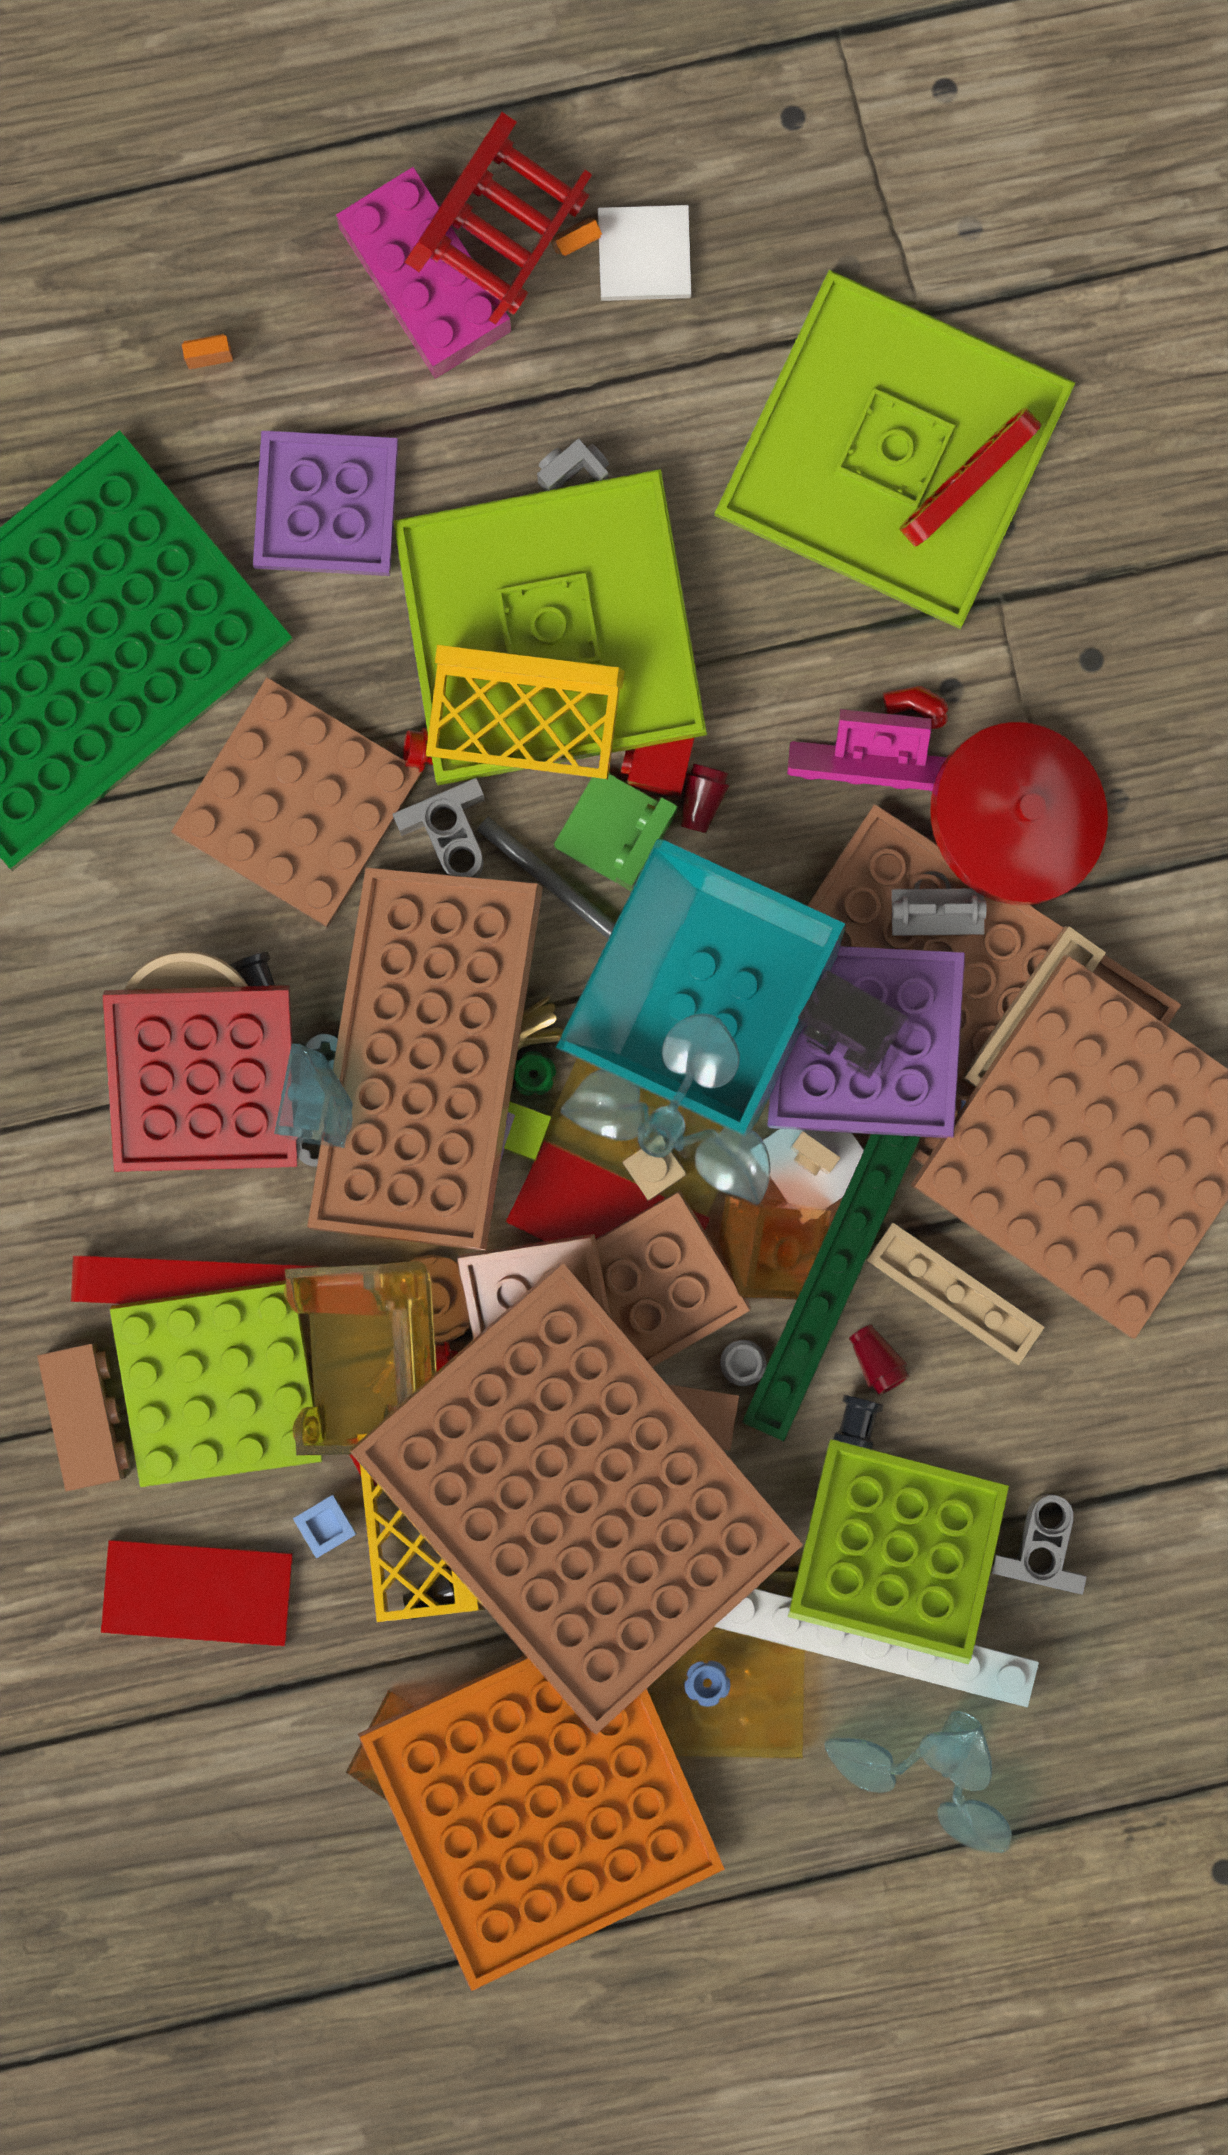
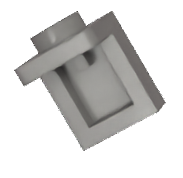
M578 438L563 452L560 448H556L539 463L538 466L542 470L537 473L538 484L544 491L559 489L583 468L588 471L595 481L608 479V472L605 468L609 465V462L594 444L586 447Z

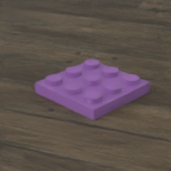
M261 430L253 557L254 569L390 576L398 438Z

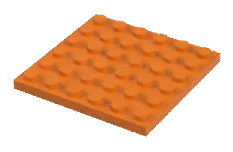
M525 1655L358 1733L471 1991L725 1870L647 1688L600 1732L594 1734Z

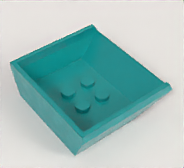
M657 839L556 1048L740 1135L746 1136L758 1122L837 958L846 925L839 920L668 841Z

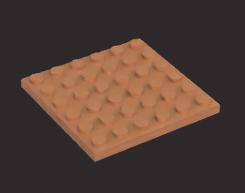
M1063 956L955 1117L954 1138H941L911 1183V1186L1122 1333L1135 1339L1228 1200V1069L1070 956Z

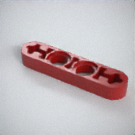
M1026 407L1018 411L903 522L899 530L914 547L923 543L1037 433L1042 424Z

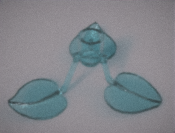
M701 1013L688 1016L679 1021L667 1034L662 1048L663 1062L669 1070L686 1075L668 1107L654 1110L649 1117V1106L646 1103H639V1087L602 1069L587 1076L563 1105L561 1113L593 1133L614 1140H630L638 1136L639 1146L646 1154L652 1157H665L673 1148L681 1151L685 1145L704 1140L698 1146L695 1155L696 1167L704 1180L718 1190L742 1197L755 1205L761 1202L766 1193L771 1172L770 1157L765 1143L752 1129L746 1136L740 1135L726 1127L723 1128L720 1134L713 1129H707L688 1136H682L685 1131V1122L683 1116L678 1111V1107L693 1080L707 1088L721 1087L730 1082L739 1067L740 1055L737 1044L723 1022L714 1015Z
M961 1711L952 1712L940 1732H933L924 1736L919 1748L899 1764H893V1757L888 1750L870 1741L855 1738H831L824 1742L825 1750L831 1761L847 1780L861 1789L876 1793L893 1790L897 1782L895 1775H901L922 1757L928 1766L941 1772L943 1777H949L955 1783L952 1796L954 1803L943 1802L937 1810L939 1821L944 1830L957 1842L977 1851L987 1853L1009 1851L1012 1833L1004 1816L997 1809L977 1800L965 1801L962 1795L963 1789L970 1791L985 1789L992 1779V1761L983 1728L980 1722L970 1714Z

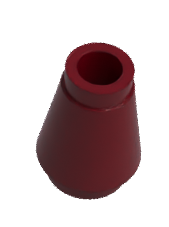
M693 763L691 774L686 773L682 827L707 833L708 827L711 825L730 786L726 784L729 773Z
M872 1324L863 1327L849 1337L868 1388L874 1387L879 1396L895 1389L910 1377L905 1369L908 1364L881 1334L875 1330Z

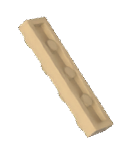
M1065 926L961 1078L974 1087L978 1085L1063 956H1070L1093 972L1106 952L1070 926Z
M891 1223L866 1260L1016 1365L1021 1363L1045 1328L894 1223Z

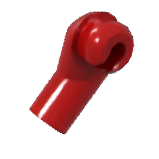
M923 686L883 692L886 714L914 710L922 715L923 718L931 719V729L942 728L948 722L947 712L949 707L945 699Z

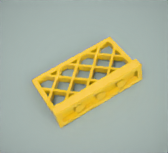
M437 645L435 657L437 672L426 756L608 780L620 689L623 688L625 672L623 669L612 666ZM448 676L466 678L476 692L456 709L445 695ZM474 679L490 682L480 688ZM500 682L510 683L521 697L520 700L502 714L498 712L485 695ZM519 685L535 686V688L525 694ZM545 688L556 689L566 702V705L545 720L531 702V699ZM564 690L581 693L571 700ZM590 694L608 696L606 715L591 726L575 705ZM481 698L495 719L474 734L460 714ZM445 704L451 713L442 719ZM526 704L541 724L520 740L505 719ZM571 709L586 730L565 746L550 725ZM455 718L470 739L456 750L438 748L440 730ZM501 724L515 745L501 756L490 755L480 742V739ZM604 725L603 738L601 740L595 731ZM544 730L547 731L560 748V751L545 762L536 761L524 746ZM591 735L601 748L599 768L580 766L569 751ZM475 744L481 753L465 751ZM520 749L526 759L512 758L510 756ZM565 755L572 765L555 762Z
M357 1437V1441L359 1442L363 1437ZM360 1464L376 1621L384 1622L486 1610L453 1571L451 1573L445 1568L447 1564L443 1559L438 1562L421 1547L426 1541L421 1534L414 1542L396 1527L405 1516L400 1509L391 1521L378 1511L377 1499L383 1490L379 1485L374 1487L373 1478ZM379 1522H380L383 1526H385V1529L382 1531L381 1534H380V1525H379ZM391 1533L410 1547L396 1567L384 1559L382 1554V1545ZM416 1553L434 1567V1570L420 1588L401 1573ZM384 1569L390 1573L386 1580ZM440 1574L453 1583L455 1604L439 1605L426 1594ZM397 1579L415 1595L403 1610L389 1611L387 1591ZM420 1600L424 1601L429 1606L423 1608H415Z

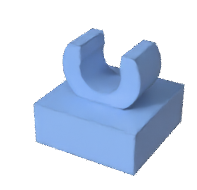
M334 1494L293 1518L316 1558L357 1535Z

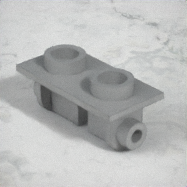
M892 889V936L984 935V919H986L987 912L986 900H984V896L972 889Z

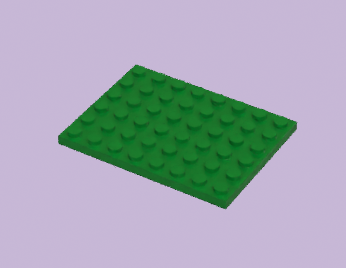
M120 430L0 527V858L11 871H14L294 641L292 636Z

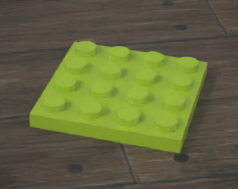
M294 1279L111 1306L110 1314L140 1487L322 1462L323 1451Z
M830 1439L787 1617L969 1664L972 1659L1009 1486Z

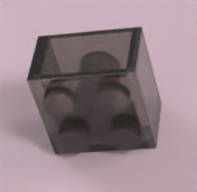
M828 970L824 973L798 1016V1020L804 1030L803 1035L808 1038L806 1042L828 1056L831 1055L833 1050L844 1055L843 1059L847 1061L846 1066L867 1079H870L873 1073L883 1079L885 1078L912 1033L907 1016Z

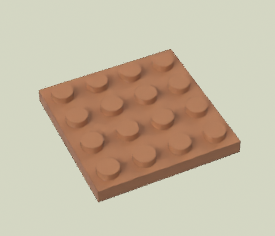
M266 677L171 832L328 928L393 823L394 817L392 814L401 810L423 773L418 772L419 769L416 767H406V761Z

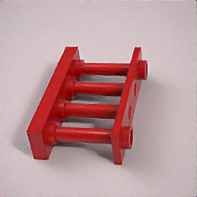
M501 112L404 261V263L417 272H420L429 258L436 263L442 260L496 297L500 302L488 319L495 325L506 311L514 315L529 292L523 289L522 286L567 214L569 213L575 218L585 204L589 194L583 189L592 176L590 172L584 170L574 185L570 187L512 147L515 142L507 137L517 122L504 112ZM494 161L498 165L502 162L561 202L552 219H549L492 179L494 174L487 170L491 162ZM471 193L477 197H480L481 194L539 233L541 236L532 251H528L471 211L473 206L466 202ZM450 226L457 230L460 227L464 228L519 266L520 270L509 285L451 245L452 239L445 235Z

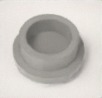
M748 1340L735 1341L728 1345L721 1355V1371L725 1378L735 1385H752L765 1372V1354L754 1342Z

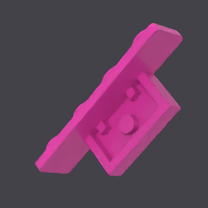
M840 709L835 746L796 741L790 742L787 774L809 780L826 779L845 781L856 785L873 784L891 786L896 789L910 788L932 791L936 776L946 757L927 756L931 733V719Z

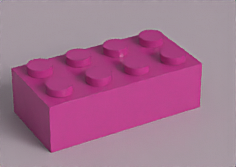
M412 167L337 213L336 217L340 231L436 379L511 332V322L506 312L496 325L490 322L488 319L498 305L499 300L442 260L436 263L429 258L420 272L404 263L439 209V206L416 170ZM450 226L445 234L452 239L450 244L470 257Z

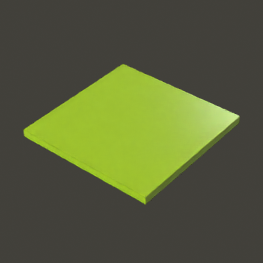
M829 270L717 506L714 516L961 629L1075 382ZM1026 407L1042 424L1041 428L928 539L914 547L899 530L903 522L1003 424L1018 411Z
M661 469L393 521L428 733L437 664L435 663L437 645L612 666L623 669L625 671L623 688L620 689L612 753L707 735ZM448 676L445 695L456 709L476 692L466 678ZM474 679L480 688L490 682ZM500 682L485 694L500 714L521 699L510 683ZM519 685L525 694L535 688V686ZM551 688L543 689L531 699V702L545 720L566 705V702L556 689ZM564 690L571 700L581 693ZM590 694L575 706L592 726L606 715L608 696ZM481 698L460 714L474 734L495 719ZM445 704L442 719L451 713ZM526 704L505 719L520 740L541 724ZM571 709L550 725L565 746L586 730ZM455 718L440 730L438 748L456 750L470 739ZM501 724L480 739V742L490 755L501 756L515 745ZM604 725L595 731L601 740L603 738ZM546 730L524 745L536 761L545 762L560 751V748ZM590 735L569 752L577 760L599 756L601 748ZM475 744L465 751L481 753ZM520 749L510 756L512 758L526 759ZM564 755L555 763L567 762L569 760ZM432 757L435 780L438 786L524 770L522 768Z

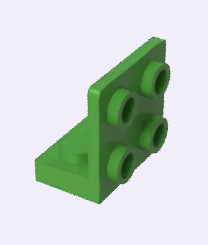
M610 774L608 780L591 778L556 839L554 847L611 881L632 891L656 840H662L677 814L678 806L662 797L658 802Z

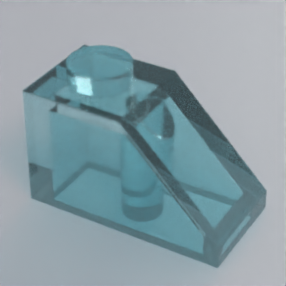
M292 1043L274 1134L296 1142L345 1148L346 1137L353 1123L351 1113L352 1100L323 1053L300 1044Z

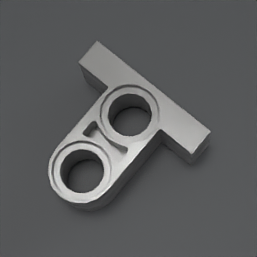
M477 778L392 814L401 836L422 827L426 828L446 875L472 878L480 876L484 864L482 854L463 811L485 801ZM440 809H450L455 812L457 821L454 827L446 831L434 828L431 822L435 812ZM460 850L471 852L475 857V864L472 869L464 873L454 871L449 863L450 858L455 852Z
M1054 1494L1037 1496L1031 1502L1027 1511L1017 1559L994 1554L991 1573L1083 1595L1087 1577L1079 1573L1062 1570L1073 1524L1071 1505L1064 1498ZM1055 1502L1062 1510V1519L1057 1526L1045 1528L1040 1523L1039 1511L1044 1504ZM1039 1547L1047 1548L1052 1556L1050 1567L1042 1573L1033 1572L1028 1564L1030 1553Z

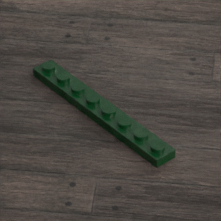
M871 1134L742 1423L783 1442L786 1440L921 1137Z

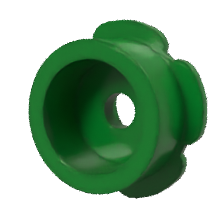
M526 1052L522 1055V1059L516 1060L513 1076V1080L516 1081L515 1087L521 1094L526 1096H532L533 1093L543 1095L553 1086L552 1078L556 1075V1068L550 1058L542 1057L540 1052ZM531 1070H536L538 1072V1076L536 1078H531L529 1076V1072Z

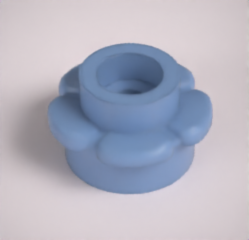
M712 1660L708 1661V1663L699 1661L693 1664L687 1671L688 1680L684 1684L688 1697L692 1700H698L700 1705L706 1707L718 1704L719 1699L726 1697L730 1690V1679L725 1675L726 1669L724 1666ZM704 1679H710L712 1681V1685L710 1687H704Z

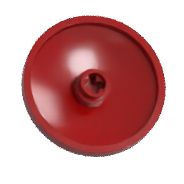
M1007 722L987 727L961 742L948 755L933 785L930 806L931 824L937 846L944 860L964 884L991 900L1010 905H1033L1052 900L1067 893L1083 881L1092 871L1103 850L1108 829V809L1105 792L1097 772L1076 745L1061 734L1044 726L1025 722Z

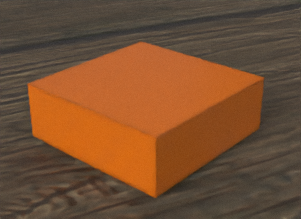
M587 218L554 235L551 244L555 253L566 256L601 238L602 232L596 220Z
M224 334L188 340L182 343L184 359L189 369L233 361L231 346L227 336Z

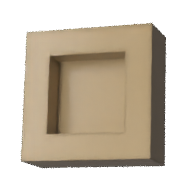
M803 1131L790 1147L791 1150L797 1153L793 1161L814 1176L820 1170L829 1174L840 1160L839 1156Z
M663 1136L658 1137L623 1161V1164L648 1200H652L688 1175Z

